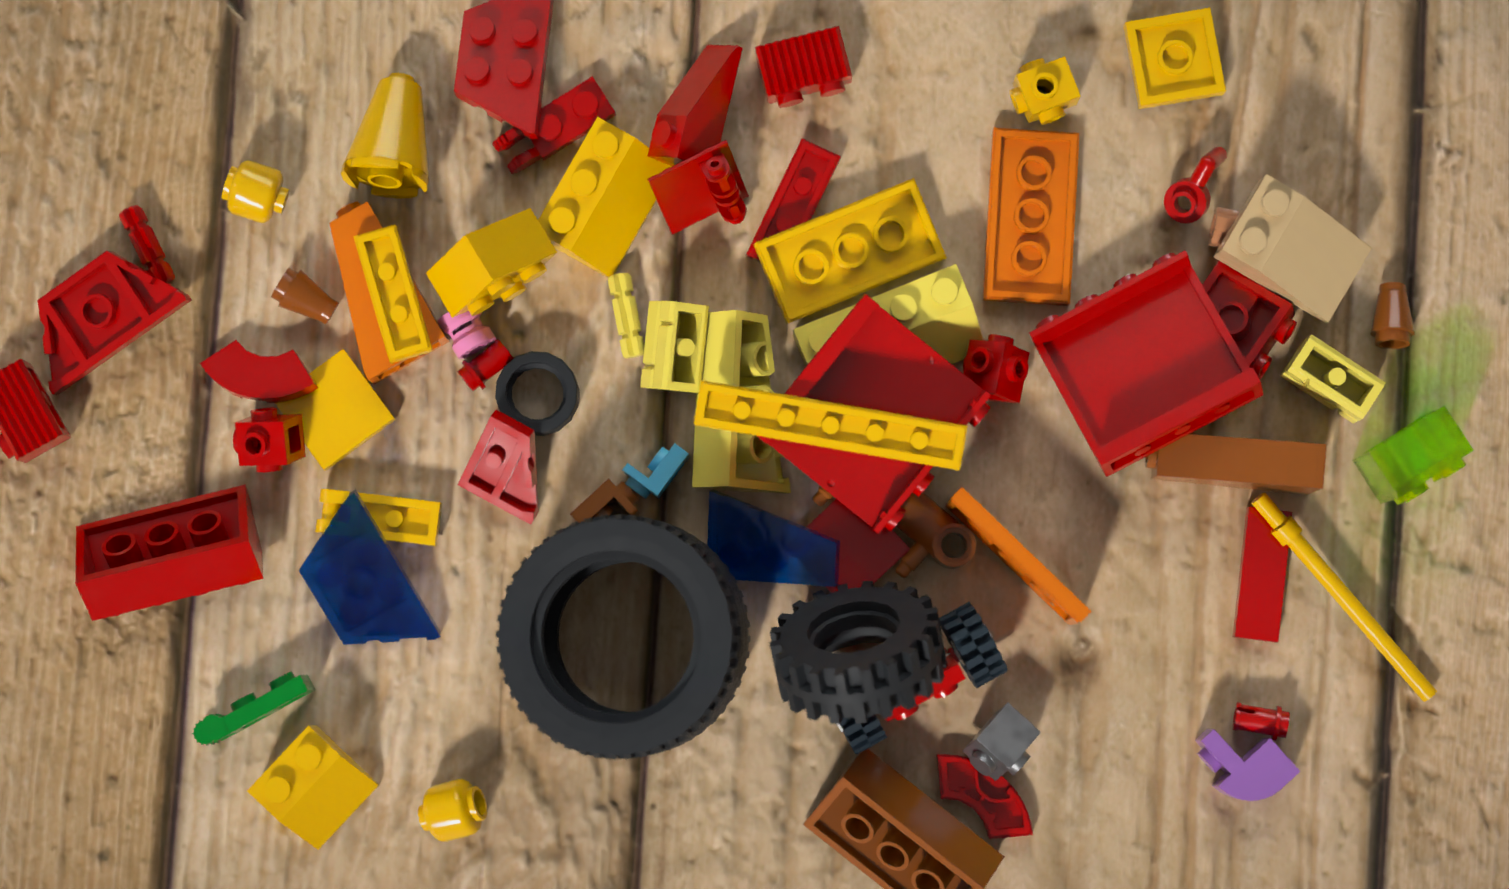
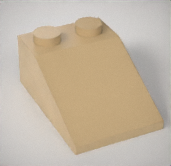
M1265 174L1254 186L1213 257L1327 324L1372 248L1304 195Z

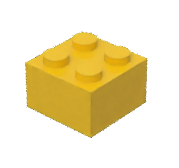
M529 208L465 234L426 272V275L452 318L467 311L470 312L471 316H475L494 304L493 300L501 297L504 302H507L522 294L526 290L524 283H529L543 275L547 271L544 265L557 254V251L532 209Z

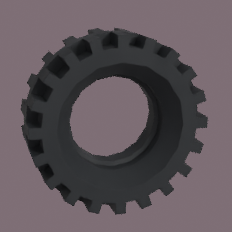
M863 581L861 587L848 589L846 583L837 585L838 591L825 594L820 590L813 593L814 600L808 603L799 600L792 605L794 613H782L777 618L779 627L771 628V641L769 644L783 702L789 701L790 710L796 714L806 709L807 719L817 721L822 715L829 716L830 724H840L843 718L854 717L856 724L867 723V716L879 713L883 719L892 717V709L903 706L909 710L916 706L915 697L918 695L929 697L934 693L933 683H942L944 679L943 668H947L937 607L932 606L931 598L927 595L918 598L916 588L909 586L903 591H899L895 582H887L883 587H874L873 581ZM861 643H880L872 648L857 652L834 653V651L840 648Z

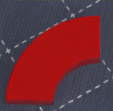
M235 340L200 363L205 372L218 385L240 398L266 401L267 403H279L300 398L318 389L312 376L294 350L279 356H259L247 351Z
M936 754L940 798L958 800L973 808L984 822L988 839L1033 835L1031 820L1023 800L1015 788L1003 776L995 781L990 776L978 772L972 766L968 757Z

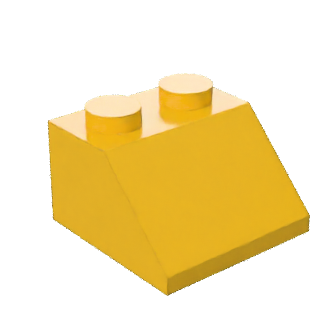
M308 725L247 792L280 823L319 850L377 789L379 784L317 725Z

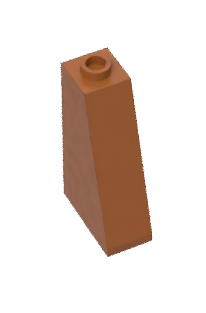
M1188 434L1146 456L1145 468H1152L1151 479L1308 495L1323 489L1327 444Z

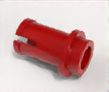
M496 339L492 345L469 363L465 360L461 362L463 367L457 372L473 392L479 387L483 390L486 388L484 383L502 370L514 358L502 342Z
M1237 702L1232 730L1271 735V739L1274 741L1277 740V737L1286 738L1290 712L1282 711V706H1276V709L1273 710Z

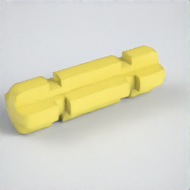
M629 273L614 274L609 276L608 284L610 294L614 295L615 298L612 300L618 334L622 335V339L619 340L622 355L624 358L639 357L644 355L643 336H639V332L642 330L635 296L631 295V292L634 291L631 275Z

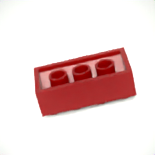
M246 484L76 526L75 584L92 621L115 617L123 613L151 606H160L167 602L195 595L199 596L208 592L264 579L262 548Z

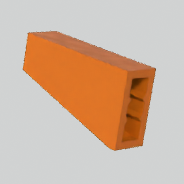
M356 201L337 211V219L329 224L363 371L367 379L375 385L429 353L392 364L389 362L353 237L383 228V225L368 201L362 205ZM413 279L434 351L448 343L449 340Z

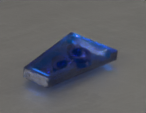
M715 489L709 491L707 545L729 567L731 575L735 576L736 580L828 587L838 585L839 540Z

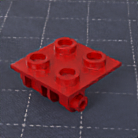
M727 140L707 148L647 179L672 235L717 212H720L722 218L731 224L741 223L747 213L743 199L749 197Z

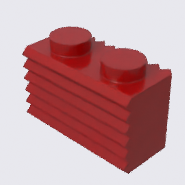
M839 26L755 47V56L768 104L777 102L780 108L793 106L804 101L802 95L818 91L821 97L837 95L846 90L844 85L852 82V73Z
M19 359L0 369V447L9 459L15 456L17 461L27 463L70 439L71 435L67 431L31 363Z

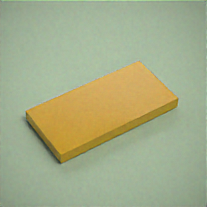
M914 178L753 244L786 325L947 258Z

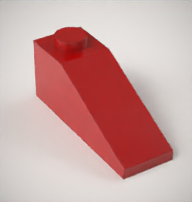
M707 45L657 114L648 157L674 166L721 142L743 50L742 47L738 45Z

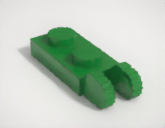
M292 671L271 681L269 683L271 691L259 698H256L254 693H250L230 704L233 710L230 714L226 716L210 714L203 718V721L199 720V723L195 724L196 726L193 728L194 733L192 734H194V739L197 740V743H201V745L206 744L207 746L210 743L215 745V743H220V740H226L312 693L316 689L308 675L295 677Z

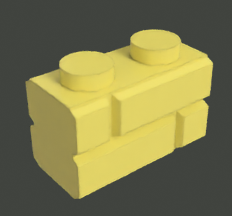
M649 301L643 355L645 368L642 369L640 388L699 393L709 306L676 301Z
M1312 334L1301 342L1280 375L1331 410L1337 408L1338 414L1353 424L1364 418L1386 382Z

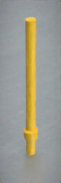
M1265 492L1256 497L1251 504L1273 528L1271 534L1282 546H1289L1420 699L1425 702L1433 697L1437 690L1302 536L1301 532L1303 529L1292 516L1286 517Z

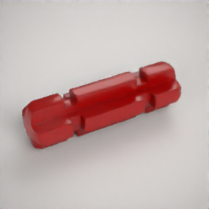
M133 205L121 211L119 218L124 228L131 232L128 236L142 265L148 267L147 271L163 281L167 283L173 281L175 274L167 261L164 262L166 256L152 227L146 225L148 219L143 209L139 205Z

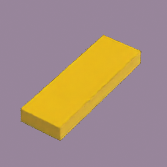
M394 224L353 236L389 362L392 364L433 352L397 225Z

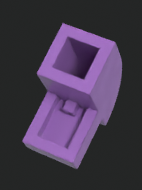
M1206 729L1195 740L1202 748L1197 753L1201 760L1214 773L1219 769L1224 772L1212 786L1231 798L1246 801L1266 799L1280 791L1301 772L1271 738H1262L1241 758L1215 729Z

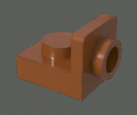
M608 478L570 515L577 522L584 521L586 518L612 515L615 511L611 508V505L618 501L629 515L638 516L640 512L634 505L640 499L623 481L615 486Z

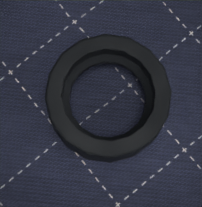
M531 351L516 356L503 367L496 381L495 399L500 412L535 430V436H546L560 431L572 420L579 406L580 390L573 371L562 359L548 352ZM534 368L546 369L554 373L561 381L563 387V401L559 409L550 417L544 419H530L522 415L515 408L512 399V389L517 378L525 371Z

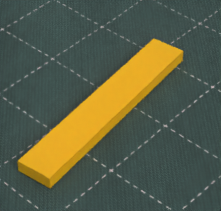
M701 380L694 425L955 470H960L968 427L961 424Z

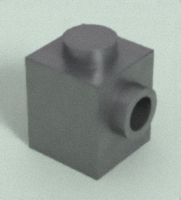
M1006 703L989 719L964 748L963 752L970 758L972 766L978 772L990 776L996 781L1007 771L1015 775L1031 757L1026 752V749L1041 732L1013 706Z

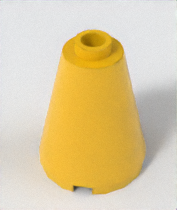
M391 73L389 77L382 78L379 81L342 165V179L351 187L358 189L360 182L372 186V195L395 199L414 198L418 196L420 188L424 193L428 190L429 173L422 88L418 83L414 82L415 80L412 76L404 73Z

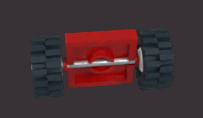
M967 602L939 618L941 628L951 645L948 649L944 647L947 668H943L944 679L942 683H933L934 693L929 697L921 695L915 697V707L909 710L903 706L892 709L893 716L885 718L887 722L894 718L902 720L918 711L919 704L932 697L939 699L953 693L958 688L957 683L966 679L958 662H960L968 678L976 688L1008 672L992 635L971 602ZM876 715L867 716V723L856 724L854 717L843 718L842 722L837 724L856 755L887 738Z

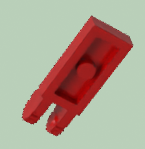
M593 76L541 108L537 139H530L534 148L517 155L507 164L511 174L524 170L540 159H543V161L583 137L589 132L597 117L608 121L616 116L615 110ZM513 127L495 139L492 144L497 152L511 148L526 136L523 134V131Z

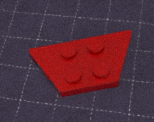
M491 0L465 10L454 84L456 97L473 107L484 109L489 116L501 123L505 121L520 129L526 137L537 139L554 0Z
M105 251L37 300L40 321L44 325V335L42 337L44 355H49L52 381H48V386L52 395L61 394L192 301L190 296L113 251Z

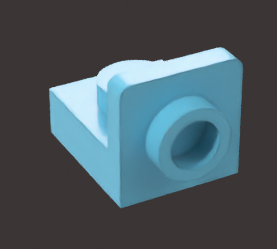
M675 443L669 451L662 447L647 467L653 471L649 478L627 463L622 469L629 476L625 484L645 499L650 493L659 499L690 458L689 453Z

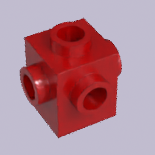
M989 334L987 341L972 339L969 341L967 355L963 362V374L991 394L988 401L1020 403L1024 380L1028 374L1030 352L1014 346L1013 338Z
M258 408L250 411V417L235 422L233 447L236 453H238L239 466H256V472L261 473L282 470V465H289L306 457L302 414H277V408Z

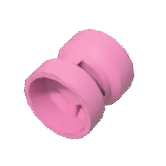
M467 311L452 318L450 313L447 312L437 321L442 331L451 336L453 340L452 349L459 360L476 354L496 340L491 328L483 325L480 319L481 313L471 316L470 312Z

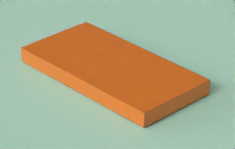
M993 127L982 301L1070 305L1080 133Z
M963 487L949 499L946 507L1068 625L1081 623L1092 612Z

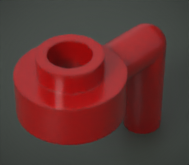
M1214 147L1200 159L1191 177L1182 178L1168 188L1164 196V207L1173 220L1189 224L1197 221L1207 212L1211 197L1206 184L1214 170L1227 159V152L1223 147ZM1179 196H1185L1190 200V209H1183L1179 205Z

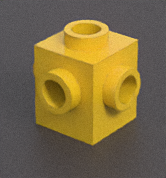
M1065 56L1045 63L1044 59L1040 58L1022 65L1019 68L1021 73L1016 74L1013 81L1014 88L1009 90L1017 114L1024 113L1028 123L1040 119L1042 125L1064 117L1066 115L1064 110L1077 105L1081 97ZM1038 89L1046 91L1047 94L1041 93Z

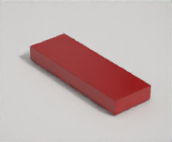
M803 138L801 139L746 253L747 257L760 262L753 245L754 243L812 220L841 160V156Z
M1255 507L1246 508L1232 637L1278 643L1289 546H1282L1271 534L1273 528ZM1282 511L1286 517L1292 516L1293 512Z

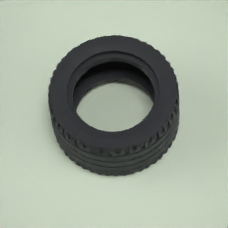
M615 514L586 518L584 521L574 522L564 529L561 528L555 531L556 534L552 537L547 536L540 546L531 550L532 555L529 558H524L521 562L522 566L512 575L513 581L511 585H507L505 590L507 594L500 604L502 607L501 615L497 617L499 631H496V638H499V646L496 647L497 653H500L501 662H499V667L503 669L505 675L503 680L511 690L509 692L511 698H515L519 703L517 707L527 715V720L531 724L535 723L538 726L539 732L551 737L553 742L563 744L566 749L578 751L585 756L591 755L594 758L615 760L640 758L673 749L700 735L708 726L717 721L718 716L724 713L729 702L735 697L736 689L740 688L741 678L747 668L745 664L746 658H749L748 647L751 636L748 635L750 622L747 618V605H744L742 599L744 597L743 593L737 586L735 576L731 575L729 567L722 562L719 555L713 552L707 544L683 529L658 520L633 515ZM624 562L645 564L668 578L685 600L693 624L692 654L681 680L659 702L636 712L608 708L584 694L569 676L563 663L559 646V628L562 614L576 588L600 569Z

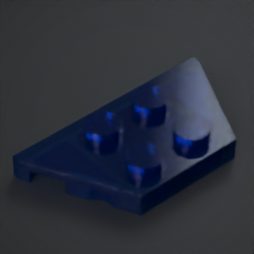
M356 489L349 493L300 566V574L343 645L365 644L367 641L373 640L385 643L400 642V639L409 638L435 640L441 637V631L358 492Z

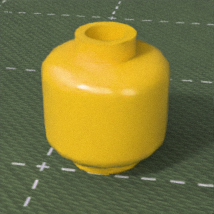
M246 160L238 168L234 166L230 168L221 198L227 201L230 213L259 223H265L272 217L274 212L283 213L290 189L282 187L283 175L278 169Z
M456 779L430 787L424 794L423 805H420L418 808V818L422 828L425 831H430L437 840L442 842L475 834L481 828L482 821L487 817V804L483 792L478 786H473L464 779Z

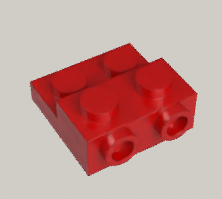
M1218 261L1202 285L1250 368L1253 367L1258 378L1261 379L1272 362V357L1268 356L1275 343L1278 341L1281 344H1285L1296 328L1297 322L1292 320L1295 316L1293 305L1221 261Z

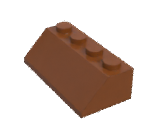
M868 748L855 757L803 823L805 827L884 889H985L1005 857Z

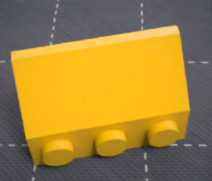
M597 117L538 221L555 249L609 278V276L616 273L657 201L647 179L672 166L648 157V146L634 136Z

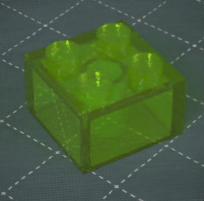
M1444 405L1422 415L1352 461L1380 504L1394 500L1397 505H1400L1405 501L1413 500L1427 491L1429 486L1425 481L1431 478L1433 482L1441 478L1445 479L1466 466L1467 464L1463 457L1474 451V449Z

